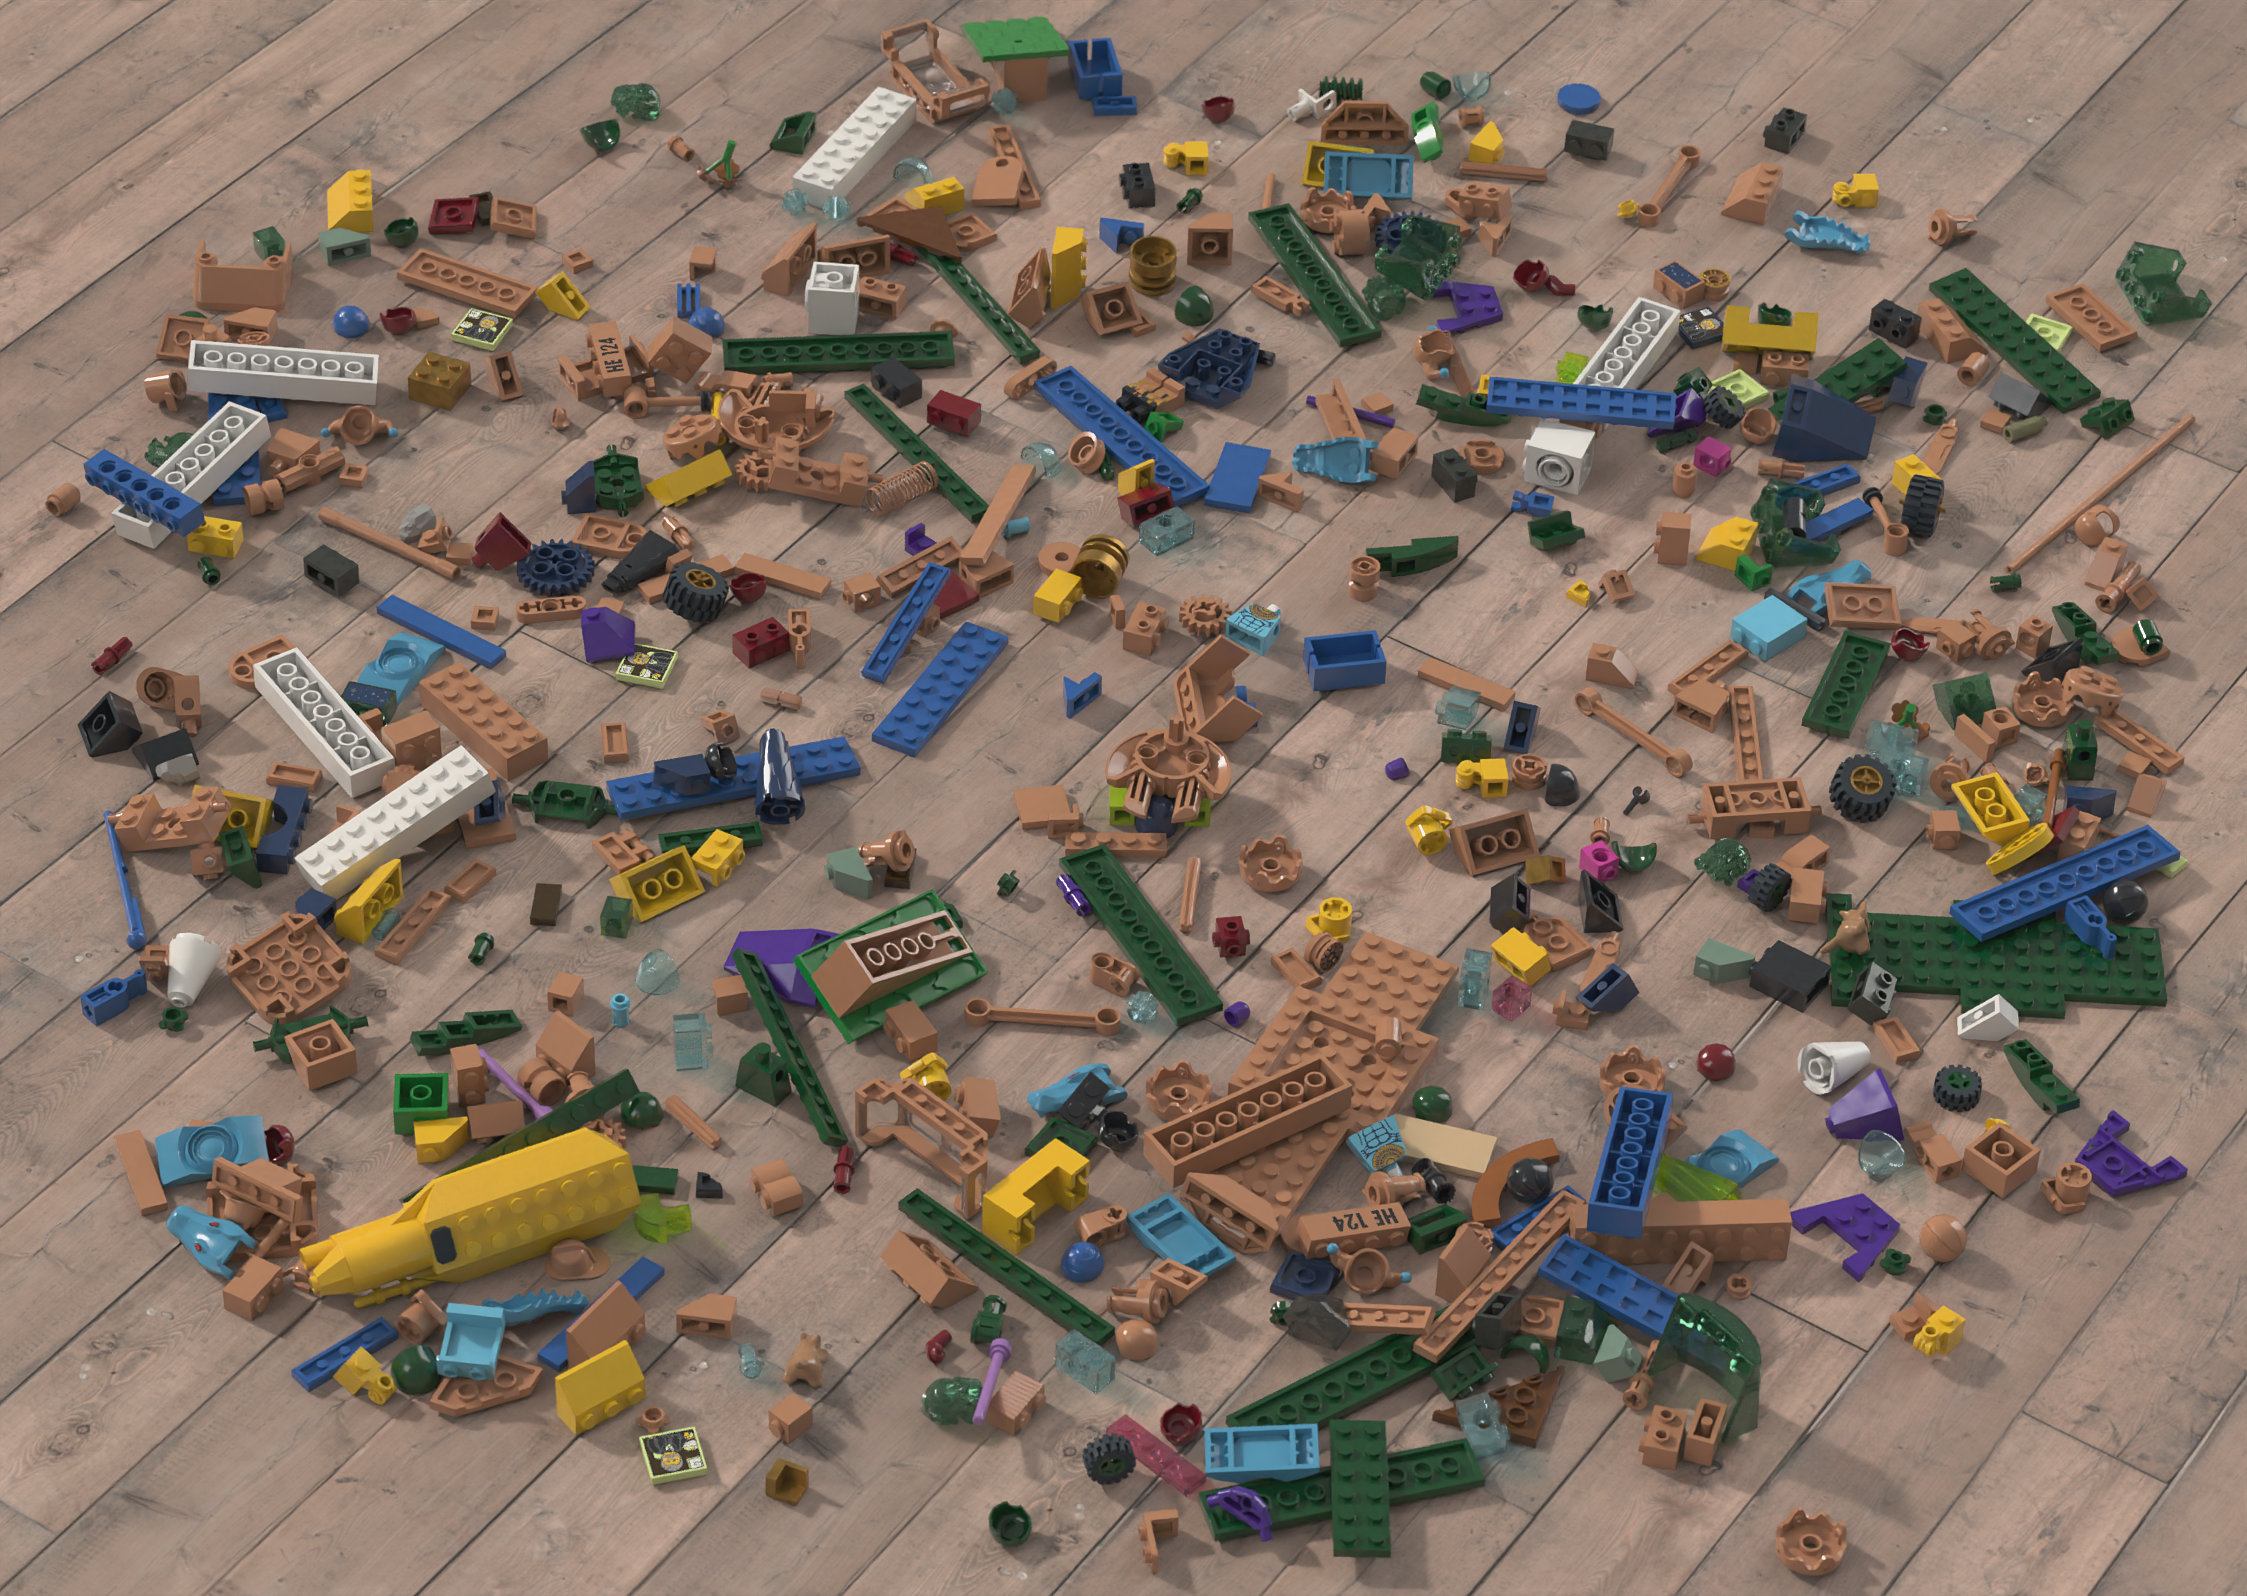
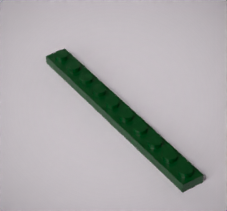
M917 245L915 247L1019 364L1040 358V350L962 263H956L953 258L945 255L942 258L929 253L926 248Z
M865 384L844 391V399L913 466L925 461L934 468L938 477L936 489L971 523L983 518L989 505ZM922 464L921 466H923L929 472L934 486V477L927 466ZM920 468L921 471L925 474L927 480L931 483L928 474L925 472L924 469Z
M737 948L731 955L736 964V969L745 982V987L749 991L754 1001V1006L763 1019V1024L767 1028L774 1046L787 1063L791 1081L800 1095L801 1102L805 1105L809 1118L819 1134V1139L825 1145L842 1148L849 1140L757 953Z
M623 1069L437 1178L571 1133L640 1093L629 1069ZM428 1183L400 1198L401 1205L413 1199Z
M918 1188L898 1202V1210L1093 1348H1099L1115 1335V1327Z

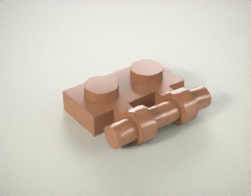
M624 828L620 832V837L611 832L592 841V849L617 875L640 865L641 861L647 862L655 858L651 848L648 845H643L640 842V837L628 828Z

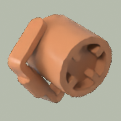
M172 369L147 375L145 378V391L152 403L166 402L170 412H178L187 393V384L183 372L180 369Z
M2065 1163L2057 1170L2056 1177L2043 1179L2040 1190L2060 1214L2081 1212L2086 1209L2092 1174L2086 1166L2080 1163Z
M423 1290L418 1291L409 1299L411 1304L395 1320L400 1334L407 1341L417 1345L424 1342L435 1330L438 1332L442 1331L448 1322L447 1315Z

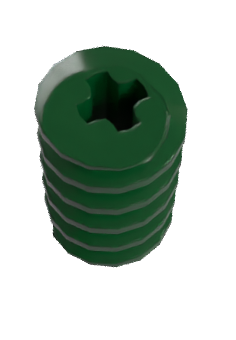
M1325 76L1323 81H1320L1319 98L1333 90L1336 93L1337 104H1339L1341 98H1343V101H1349L1350 99L1352 101H1358V99L1362 101L1363 80L1359 78L1357 84H1355L1354 78L1351 77L1349 82L1346 83L1345 77H1342L1340 83H1338L1336 76L1332 78L1331 82ZM1331 99L1326 100L1328 104H1330Z

